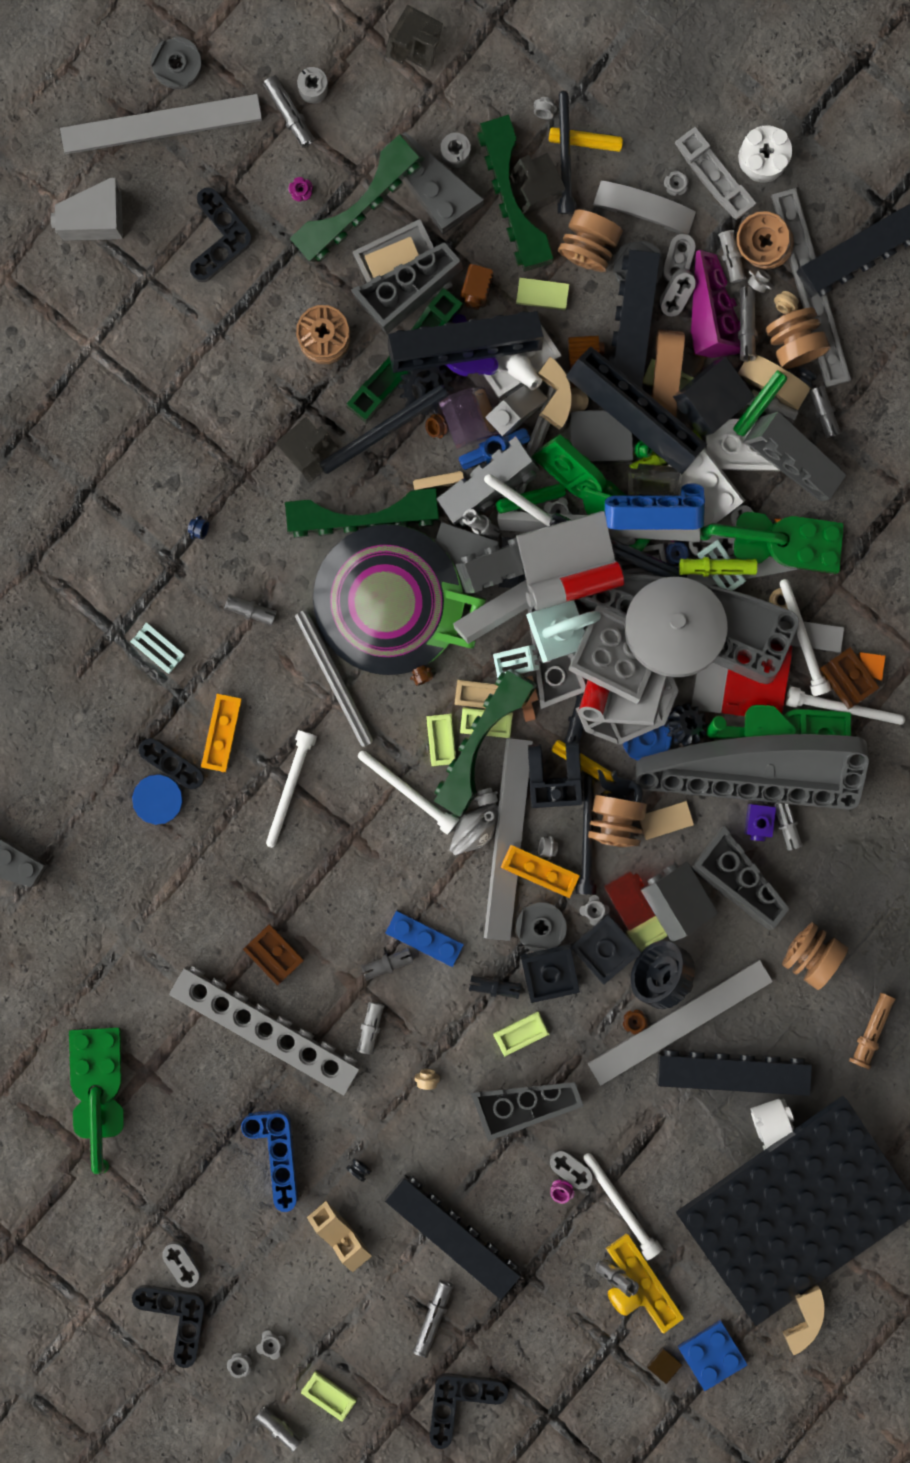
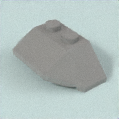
M668 677L655 725L592 722L585 720L579 715V707L576 708V711L587 733L619 745L665 725L679 690L673 677Z

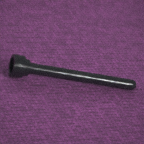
M561 91L558 97L562 198H560V203H557L558 214H574L575 210L578 209L577 202L572 197L569 95L567 91Z
M590 774L584 777L582 879H579V884H576V894L596 895L597 885H594V880H592L593 838L588 837L589 831H593V825H590V822L593 821L592 810L594 805V777Z

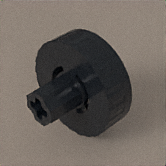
M657 941L650 944L637 957L631 971L630 981L634 995L640 1001L656 1009L672 1008L692 991L695 977L694 961L686 950L670 941Z

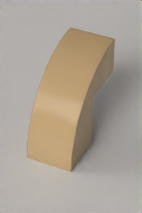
M756 355L754 361H750V356H748V362H744L738 372L739 376L749 385L763 389L777 370L781 371L787 376V381L775 397L781 403L798 410L810 387L775 363Z
M549 357L538 372V376L542 381L555 389L556 392L539 415L560 430L570 412L571 388L564 370L552 357Z
M327 1201L307 1217L315 1232L333 1247L342 1264L350 1271L354 1272L372 1257L353 1229Z
M817 1284L802 1295L798 1294L795 1296L805 1322L782 1331L793 1355L806 1349L816 1338L822 1326L824 1300L821 1289Z

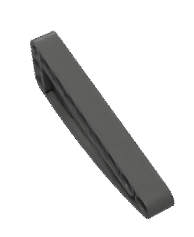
M623 574L624 586L576 599L574 602L592 611L599 605L626 618L627 613H624L620 607L624 605L629 606L636 594L646 585L666 577ZM703 584L719 599L727 617L728 630L723 646L726 652L719 654L713 663L759 683H771L780 670L798 628L799 619L797 615L790 610L749 595ZM604 595L610 601L608 603H601L597 597ZM786 621L790 623L792 628L784 629L780 622ZM770 644H779L782 647V651H774ZM737 656H746L749 659V663L743 664L739 662ZM765 666L770 668L769 673L764 672Z
M787 734L719 740L672 749L640 758L636 763V783L642 789L650 791L836 809H853L859 805L869 764L867 742L863 738L840 735Z

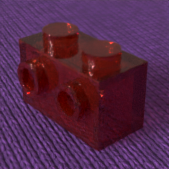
M628 871L603 885L629 931L656 916L641 892L640 888L644 887V884L637 873L633 875L631 871Z

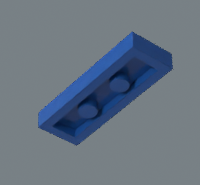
M397 910L385 934L453 967L464 945Z

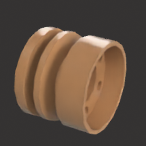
M580 209L575 210L568 227L577 235L565 234L563 237L565 243L560 244L558 252L582 268L606 272L608 267L606 261L611 260L612 254L604 247L616 248L623 230L614 222L598 214Z
M768 211L756 212L748 216L740 224L737 232V246L741 255L753 266L764 270L775 269L783 265L791 257L794 249V236L787 223L777 214ZM770 238L773 243L771 246L766 245L764 247L762 240Z
M329 305L314 306L305 311L297 323L296 336L302 352L309 360L318 364H331L339 361L347 353L351 334L345 316L338 309ZM323 328H326L329 335L325 334L323 338H320L317 331H322Z
M810 307L792 311L781 316L766 327L767 335L770 337L774 336L770 340L771 344L774 346L783 345L775 353L783 369H791L809 363L826 354L831 349L825 332L812 333L821 325L819 319H814L817 316L815 308Z
M595 795L592 811L603 815L602 820L590 822V825L599 826L601 830L600 832L589 831L588 837L606 845L624 848L640 846L641 840L630 838V833L642 834L643 830L632 826V822L645 819L647 804Z
M811 922L794 938L787 950L782 965L789 969L796 962L792 971L796 975L804 968H807L804 981L819 990L836 972L847 954L848 947L836 938H832L826 944H823L827 932L822 929L816 934L818 926Z

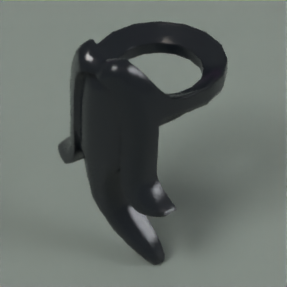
M600 769L597 770L601 786L606 790L600 796L641 803L642 788L639 784L632 780L618 777L616 770L611 773L614 781L606 780L603 772Z

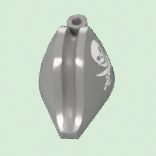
M494 803L465 813L456 825L449 850L456 856L488 844L496 829L499 806Z

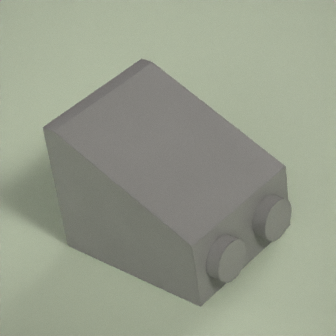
M109 178L55 204V213H51V226L55 228V232L59 234L63 241L123 239L122 189L116 178Z

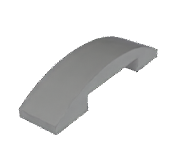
M693 127L675 141L679 151L701 182L733 218L739 219L756 206L757 203L742 184L739 185L711 151L710 144L696 127Z
M602 180L593 204L615 213L617 211L665 226L664 229L689 235L696 211L661 196Z

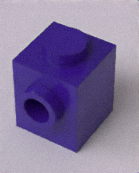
M748 804L744 834L751 835L750 840L765 841L766 837L773 836L776 807Z

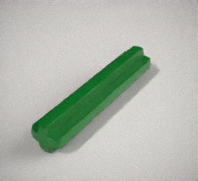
M777 370L736 423L733 430L738 435L743 437L747 434L785 384L787 376Z
M559 483L520 495L535 505L561 498L566 495V490ZM503 498L496 502V507L500 514L521 509V507L508 498Z

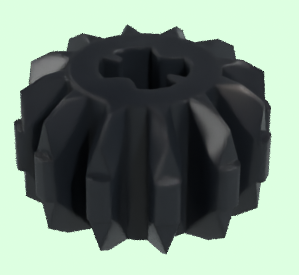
M685 703L682 706L677 705L673 707L672 712L669 713L667 718L669 721L664 725V727L670 729L667 736H674L673 744L681 742L683 747L690 744L695 745L699 743L700 738L707 734L704 728L707 727L708 723L702 721L705 714H698L699 706L691 708L689 703Z

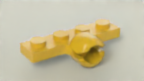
M628 1234L623 1235L606 1248L616 1265L622 1268L626 1275L637 1282L639 1286L637 1293L634 1296L631 1295V1297L626 1296L618 1288H612L608 1291L610 1302L621 1315L627 1316L638 1307L644 1306L662 1333L667 1332L684 1319Z

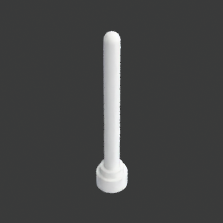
M487 474L484 477V481L546 526H550L551 516L492 474Z
M782 579L780 587L788 610L795 613L799 619L796 633L812 677L810 681L812 684L810 686L812 695L818 696L832 690L830 682L826 680L825 676L821 675L790 582L787 579Z
M790 686L786 696V706L796 708L797 705L802 706V704L838 712H851L852 715L899 725L905 723L903 715L858 705L848 710L843 702L806 695L798 687Z
M301 730L297 732L295 740H297L296 745L298 748L266 843L268 847L272 848L277 843L307 750H310L311 746L315 745L316 735Z
M366 751L358 753V758L435 818L438 821L437 824L441 826L440 830L448 835L460 820L453 813L448 814L446 812L444 814Z
M590 1153L585 1154V1163L640 1241L641 1253L645 1259L650 1260L663 1250L662 1246L657 1240L654 1241L653 1238H649L593 1155Z

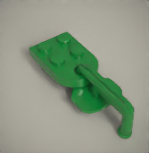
M560 434L538 448L532 455V458L569 492L583 499L585 511L588 515L601 511L605 512V500L608 497L626 496L611 481L605 479L588 457L582 455L572 446L568 439L563 438ZM638 538L634 544L629 546L643 551L651 539Z
M745 512L737 518L736 526L717 523L703 526L700 539L705 541L710 539L712 535L735 538L734 554L739 560L756 559L757 564H759L771 555L777 563L785 567L837 574L840 569L844 523L790 516L777 521L773 525L765 514Z
M753 705L745 713V727L726 726V720L722 716H716L708 726L706 735L710 738L720 739L787 734L851 736V712L796 709L782 715L774 706Z
M121 1029L69 1030L70 1085L74 1095L81 1101L73 1110V1129L77 1136L90 1138L91 1171L94 1174H103L109 1169L108 1162L103 1159V1138L115 1137L124 1128L123 1107L114 1100L122 1084Z

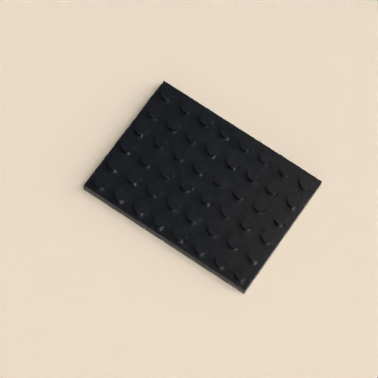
M843 1095L795 1128L793 1132L769 1146L677 1210L676 1214L755 1326H757L795 1300L796 1295H802L910 1219V1193Z

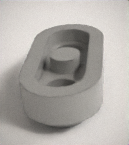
M679 234L671 241L663 267V277L668 283L673 276L671 274L672 269H690L695 251V242L687 234ZM682 244L686 246L687 250L680 252L677 247ZM686 277L683 280L679 279V284L684 282Z

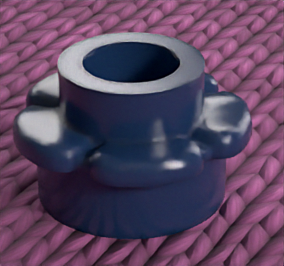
M199 515L196 519H191L189 522L188 533H191V538L194 540L197 538L203 540L209 530V521L202 519V516Z
M681 541L669 544L665 551L667 554L666 559L672 565L676 564L679 566L680 559L690 557L689 548ZM676 551L680 552L679 556L675 555Z

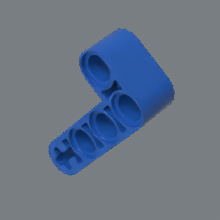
M689 483L681 487V496H611L605 500V517L607 527L610 529L694 530L704 526L705 495L703 486L699 484Z
M282 1110L250 1113L241 1124L242 1133L251 1139L267 1137L274 1205L281 1212L291 1211L296 1205L298 1192L290 1117ZM275 1117L282 1118L285 1121V1127L282 1129L274 1128L272 1119ZM249 1120L258 1121L260 1129L256 1132L250 1131L247 1128V1122ZM282 1142L287 1146L288 1151L285 1154H278L274 1149V1145ZM279 1168H286L290 1172V1177L288 1179H281L277 1176L276 1172ZM288 1186L286 1189L287 1197L292 1198L288 1204H285L284 1200H280L284 1192L283 1187Z

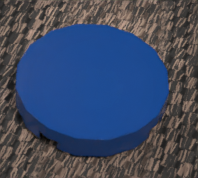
M662 725L622 743L623 748L629 757L636 761L649 755L668 751L672 741V736H667L670 729Z
M151 775L141 780L135 787L132 802L135 812L142 820L157 825L165 824L178 815L181 811L183 797L180 787L170 777Z

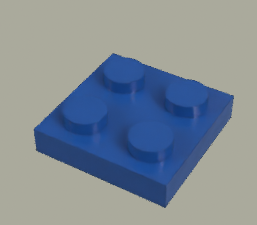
M721 1320L678 1345L680 1352L704 1391L747 1366L745 1359Z

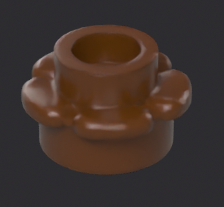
M441 414L431 415L425 424L427 433L431 437L443 438L444 434L448 432V421Z
M422 665L414 669L410 680H413L416 686L429 682L434 678L431 672L433 668H427L426 665Z
M634 1010L625 1013L623 1027L627 1032L630 1031L636 1035L647 1027V1018L644 1017L642 1011ZM637 1020V1024H633L632 1021Z

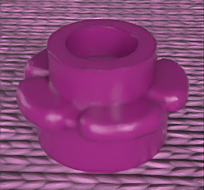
M297 177L293 180V183L289 184L288 191L295 201H306L312 196L311 190L313 185L310 180Z
M559 1179L552 1183L553 1186L550 1188V1194L557 1203H567L569 1199L574 1197L573 1186L568 1181Z

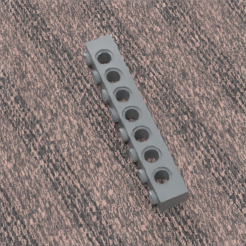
M192 965L191 968L186 966L182 970L169 993L170 996L343 1096L345 1095L360 1068L356 1064L358 1061L348 1054H344V1056L334 1052L336 1048L325 1041L321 1044L313 1040L314 1035L301 1028L298 1031L292 1028V1022L282 1016H279L278 1019L269 1014L270 1010L259 1003L254 1006L247 1002L248 997L239 991L234 993L225 989L227 986L225 983L216 978H213L212 981L204 977L205 972ZM195 985H204L207 989V995L205 997H198L194 992ZM218 997H225L229 1001L228 1009H219L216 1006V999ZM245 1009L250 1012L251 1019L249 1022H241L238 1019L239 1010ZM262 1022H268L272 1025L273 1032L270 1035H264L260 1032L259 1026ZM291 1035L295 1040L294 1046L290 1048L283 1046L281 1037ZM311 1047L315 1049L317 1057L313 1060H307L303 1056V1050ZM334 1060L337 1062L339 1069L334 1073H330L325 1069V1062Z

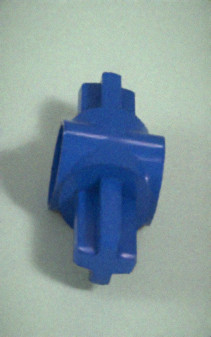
M522 428L504 437L501 434L489 437L486 441L478 444L479 448L459 457L461 467L467 470L485 461L487 465L491 463L492 456L487 450L491 443L499 444L502 451L511 447L509 441L515 436L522 444L528 443L530 436L527 430Z

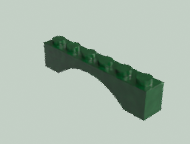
M506 115L480 123V132H477L480 147L485 146L487 156H484L487 170H492L495 177L491 182L495 195L500 194L502 203L499 204L502 218H507L510 226L506 228L510 243L515 242L517 251L513 253L517 266L522 265L523 271L526 272L552 264L553 256L546 234L537 229L523 215L511 191L509 165L516 145V136L510 116Z
M399 134L381 151L375 177L368 190L357 203L334 217L320 221H307L290 240L308 261L316 262L318 260L321 262L330 254L329 249L335 243L339 245L348 237L347 232L353 226L357 228L367 219L365 215L371 209L376 210L385 202L383 198L390 191L394 193L403 185L402 180L408 174L410 176L414 175L422 167L420 163L425 158L406 136Z
M442 288L411 330L419 329L423 326H441L452 322L453 318L463 309V303L445 288ZM389 356L347 402V408L367 424L397 389L398 385L401 384L403 381L401 375H408L409 373L407 371L393 373Z
M436 488L411 490L392 506L379 512L365 515H345L332 512L320 507L311 500L285 502L287 532L293 534L294 538L309 537V532H318L319 536L333 535V530L342 529L344 533H354L359 530L358 528L381 524L409 527L410 523H419V527L433 526L434 521H438Z
M513 669L507 670L506 673L502 672L495 683L498 688L494 695L490 693L483 704V707L486 708L483 715H478L471 726V729L474 731L470 738L465 737L459 747V751H461L460 756L457 760H452L446 771L450 774L445 782L441 781L434 792L437 794L434 802L459 817L466 813L477 793L475 765L484 738L500 719L512 711L526 706L538 685Z

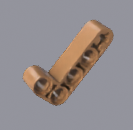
M658 329L651 397L676 417L677 402L673 396L679 392L685 335L683 331Z

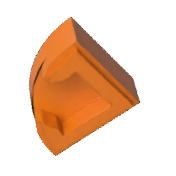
M860 652L859 660L871 677L882 681L885 656Z

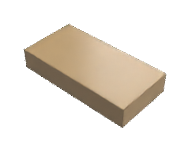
M410 236L365 255V259L373 278L394 270V267L400 264L404 265L414 260L419 254Z
M459 471L416 479L413 481L414 490L454 486L461 479H464L463 472Z
M458 680L455 705L486 709L483 707L486 698L490 693L494 695L498 686L495 684Z
M687 801L646 813L645 819L640 821L645 840L694 825Z

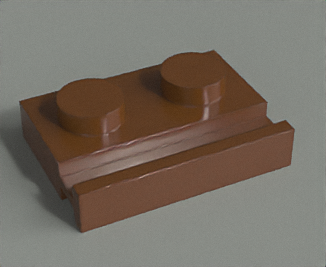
M851 647L820 668V671L829 680L830 685L848 710L879 689Z
M271 924L264 928L243 948L248 956L277 986L304 961Z

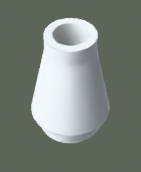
M516 354L508 361L506 367L509 375L526 385L530 390H535L541 385L542 379L538 376L527 356Z

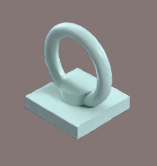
M574 600L526 615L543 663L575 653L585 632L583 627L601 619V614L598 611L579 615Z

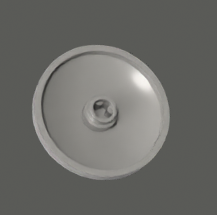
M683 577L662 578L646 585L633 598L625 618V636L635 658L647 669L668 677H686L706 669L719 656L727 637V617L719 599L703 584Z

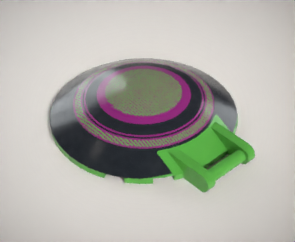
M395 524L366 527L342 539L332 548L322 562L313 591L316 621L328 645L338 656L352 666L379 675H398L412 672L414 669L422 665L425 666L436 659L450 643L474 649L476 641L474 640L468 644L461 636L457 635L458 632L454 629L453 623L461 619L465 603L472 605L471 613L485 605L486 602L484 598L463 593L460 578L452 559L432 538L416 529Z

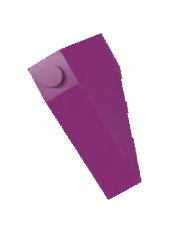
M699 250L696 252L694 278L696 284L693 293L691 323L695 354L709 358L741 354L740 340L738 339L740 321L734 310L737 304L735 299H731L726 291L727 279L717 255Z

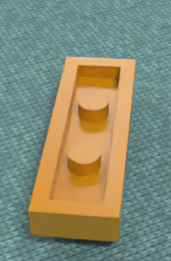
M216 694L201 764L202 768L227 772L242 702L241 698Z
M510 845L500 867L567 898H570L580 876L513 845Z

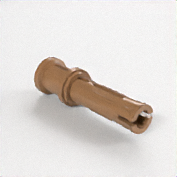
M880 993L863 1037L860 1036L857 1040L859 1044L854 1056L849 1059L850 1062L870 1070L871 1066L869 1064L875 1050L879 1049L877 1041L892 1005L896 1000L895 998Z

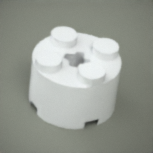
M767 125L757 127L748 133L739 150L738 160L740 168L753 181L760 183L771 182L778 178L788 166L792 156V145L784 130ZM762 150L770 154L768 158L764 157V154L761 153Z
M784 1098L750 1108L758 1137L764 1142L762 1146L764 1150L793 1132L794 1126L792 1122L794 1118Z

